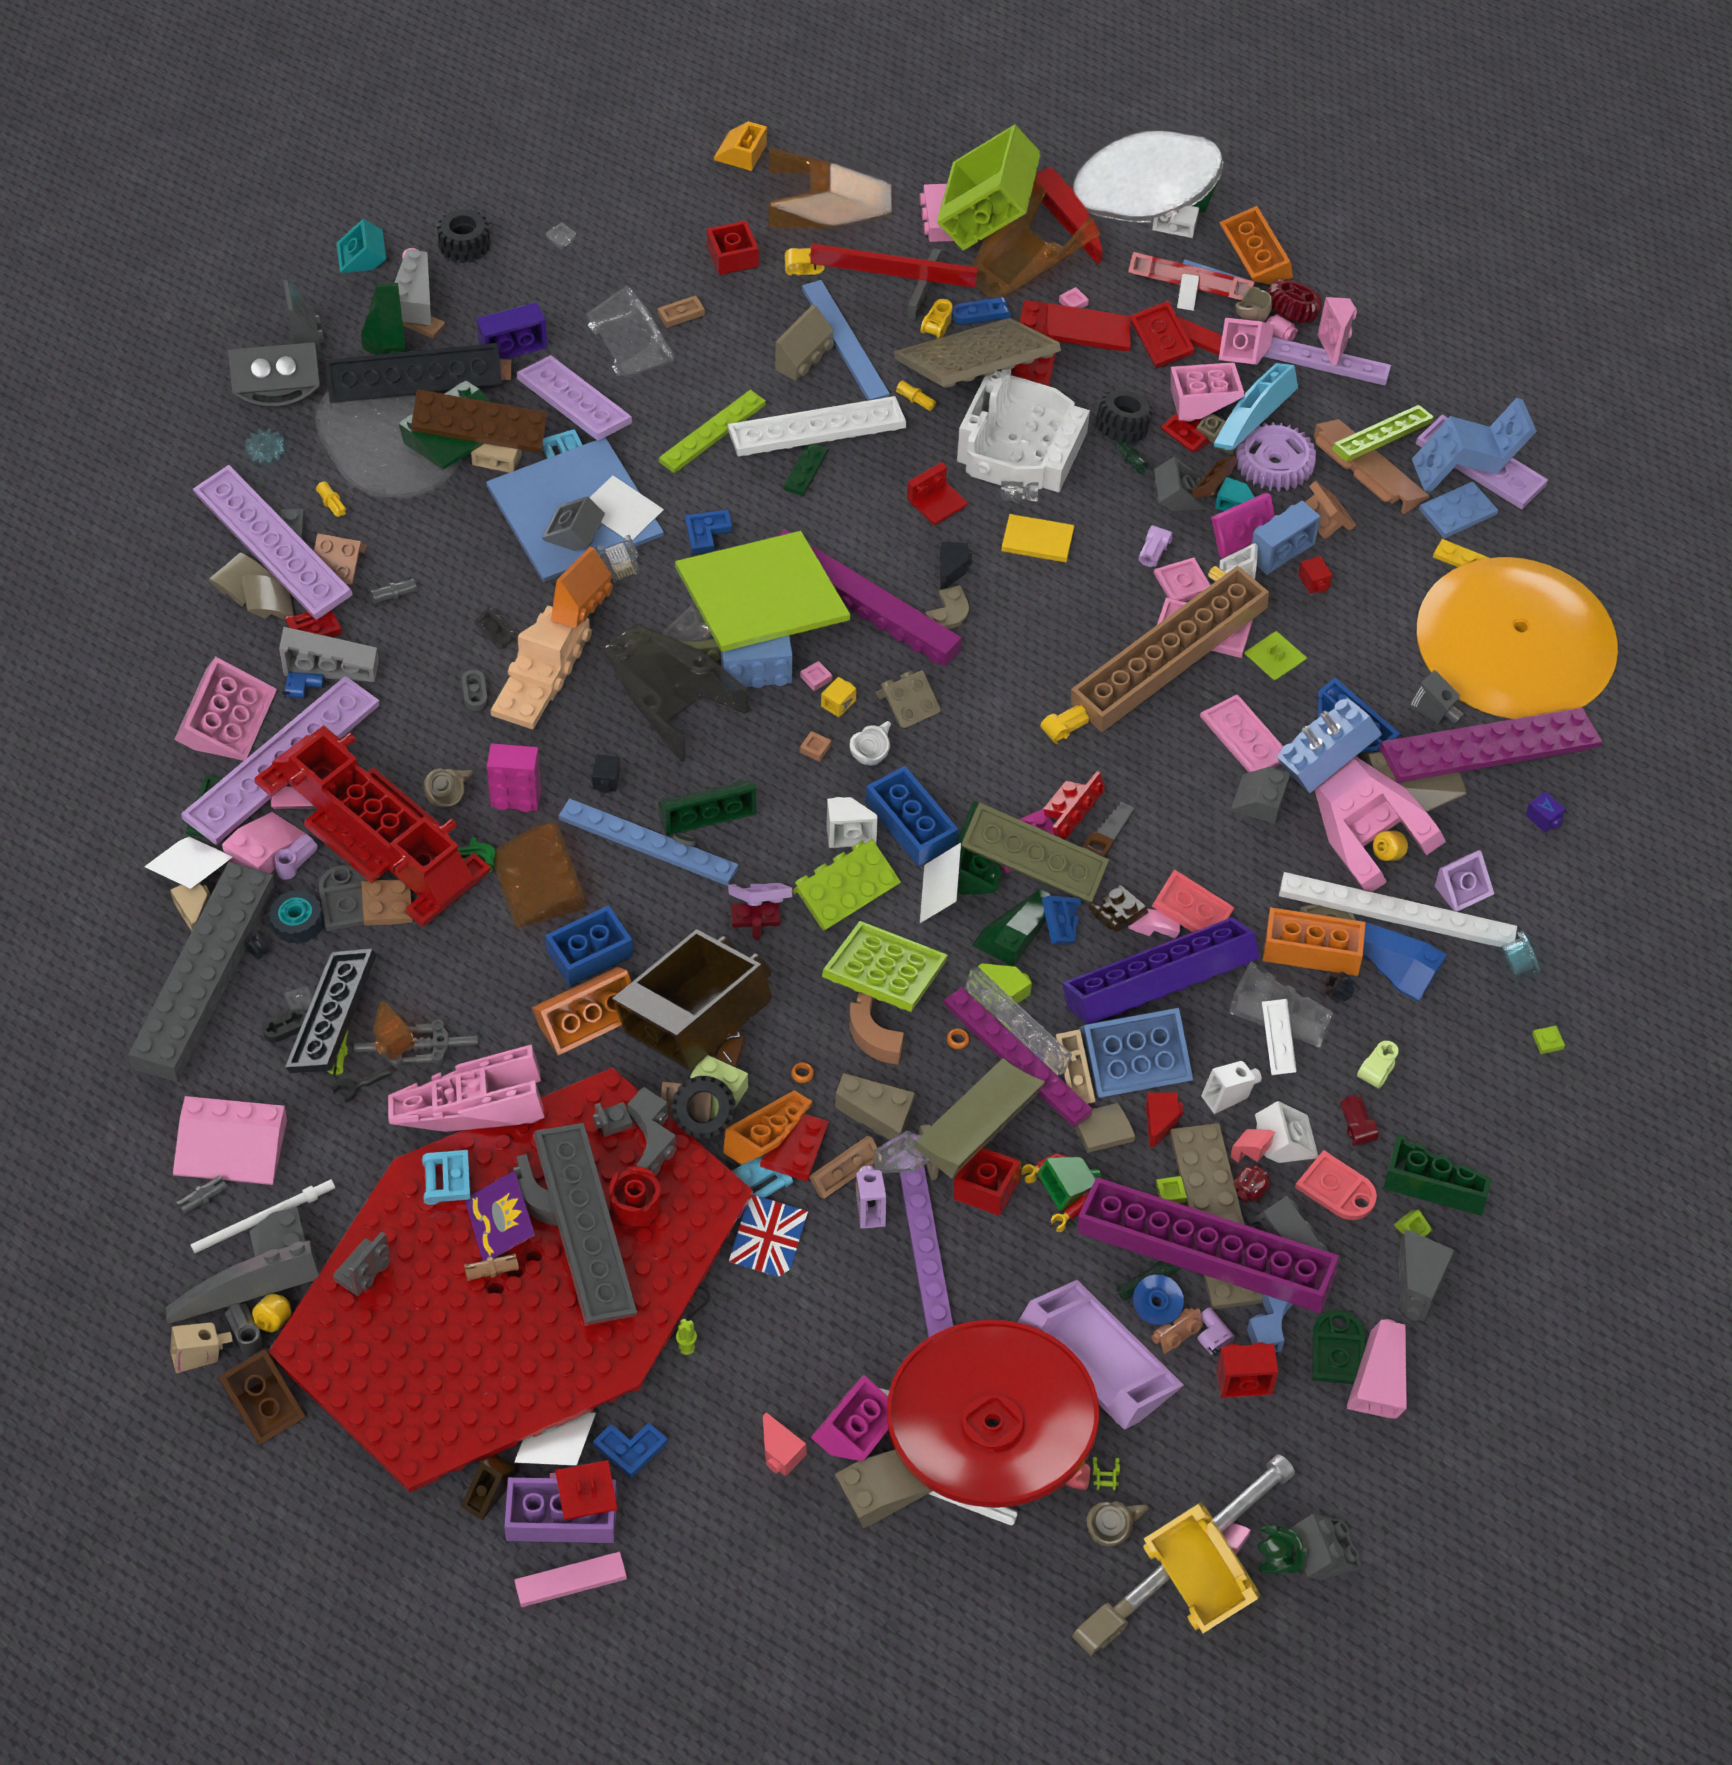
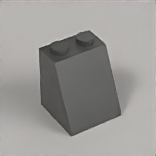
M1406 1229L1397 1256L1400 1312L1405 1313L1411 1320L1425 1322L1447 1273L1454 1250Z

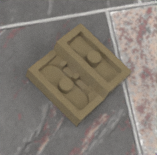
M240 552L209 578V582L222 594H228L243 607L246 605L242 583L243 575L275 577L255 560Z
M262 575L242 576L248 612L264 619L271 614L284 620L286 616H294L290 592L278 579Z
M1118 1103L1093 1109L1092 1115L1075 1127L1078 1136L1082 1138L1087 1153L1134 1142L1135 1140L1132 1127Z

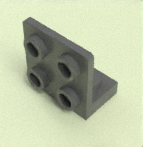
M381 1232L373 1242L365 1238L333 1274V1280L357 1296L363 1290H367L372 1285L374 1277L380 1271H384L390 1263L391 1257L387 1235Z

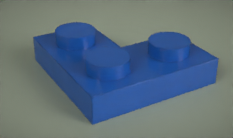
M728 510L685 515V524L692 554L714 552L712 535L732 532Z
M650 1423L643 1427L631 1440L612 1424L593 1440V1446L630 1479L668 1444V1439Z

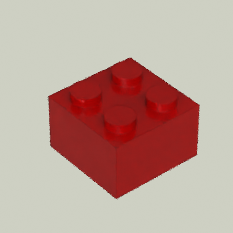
M747 220L707 228V248L718 275L759 267V248Z
M983 1148L955 1177L954 1200L1000 1216L1021 1180V1161Z
M1258 1342L1245 1346L1230 1344L1222 1347L1216 1369L1220 1397L1272 1395L1278 1375L1274 1344Z

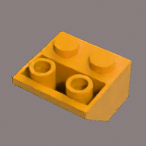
M748 121L729 131L714 156V160L752 171L767 145V127Z

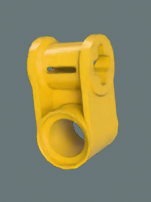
M791 248L785 252V271L788 275L820 274L824 271V266L816 265V270H814V264H810L811 248Z
M947 299L937 300L929 313L924 317L920 332L935 335L937 339L942 338L952 320V303Z

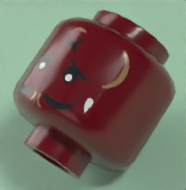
M1257 1165L1252 1167L1245 1166L1233 1183L1237 1190V1197L1245 1203H1248L1249 1200L1259 1202L1271 1186L1268 1179L1270 1175Z

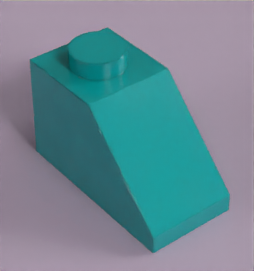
M1226 477L1217 494L1215 508L1226 511L1255 497L1247 484Z

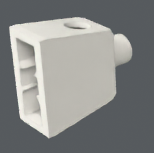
M1242 1061L1214 1068L1201 1096L1212 1112L1216 1114L1247 1099L1253 1085L1261 1082V1074L1256 1068L1249 1070Z

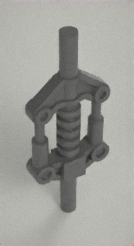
M437 1019L432 1024H418L415 1027H403L400 1023H395L380 1038L379 1042L354 1043L355 1053L380 1051V1054L395 1068L401 1067L403 1063L412 1062L417 1064L433 1063L436 1066H441L445 1062L449 1047L479 1045L478 1036L449 1037L448 1032L444 1028L443 1021ZM406 1032H417V1034L433 1033V1038L427 1037V1039H424V1037H420V1039L413 1038V1040H411V1038H407L406 1040H404V1038L400 1039V1037ZM426 1048L427 1050L433 1048L432 1054L416 1055V1057L403 1058L398 1050L405 1052V1050L411 1051V1049H414V1051H418V1049H421L423 1051Z

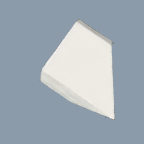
M1254 543L1220 560V569L1228 573L1238 565L1255 580L1258 545Z

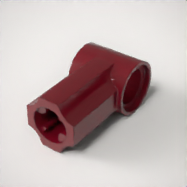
M1352 1095L1342 1100L1340 1107L1347 1122V1134L1353 1140L1352 1146L1377 1141L1378 1129L1373 1119H1369L1361 1096Z

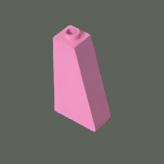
M1381 1319L1371 1330L1348 1400L1347 1409L1386 1418H1398L1407 1409L1405 1324L1396 1323L1390 1319Z

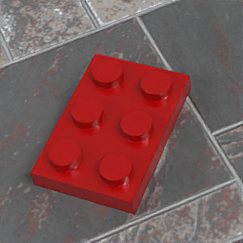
M1169 301L1130 316V321L1155 369L1194 354V347Z

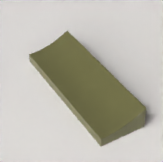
M1003 1058L919 1137L913 1146L952 1179L1038 1095L1046 1081L1019 1070Z

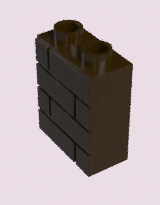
M696 929L612 999L624 1031L629 1036L639 1042L642 1041L644 1045L682 1067L691 1070L708 1055V1052L711 1053L729 1037V1034L732 1035L750 1020L749 1017L756 1015L771 1002L770 1000L773 997L767 982V978L771 976V971L767 963L759 955L751 953L749 956L738 952L726 937L719 936L714 939Z

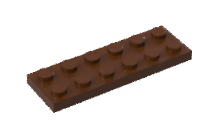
M417 389L410 431L541 453L547 412Z

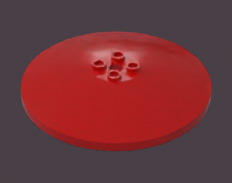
M980 1320L958 1324L934 1334L918 1345L905 1358L898 1368L889 1389L887 1424L891 1442L901 1462L919 1482L945 1498L971 1506L1011 1507L1026 1504L1051 1494L1067 1483L1081 1469L1094 1446L1097 1436L1099 1403L1089 1372L1074 1352L1061 1341L1029 1325L1004 1320ZM993 1419L997 1420L1000 1424L996 1427H989L986 1425V1422Z

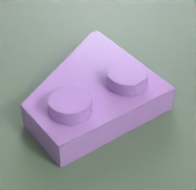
M782 883L750 884L751 888L744 889L736 886V884L728 885L729 895L746 901L751 906L762 905V901L778 903L782 902L783 898L792 897V888Z

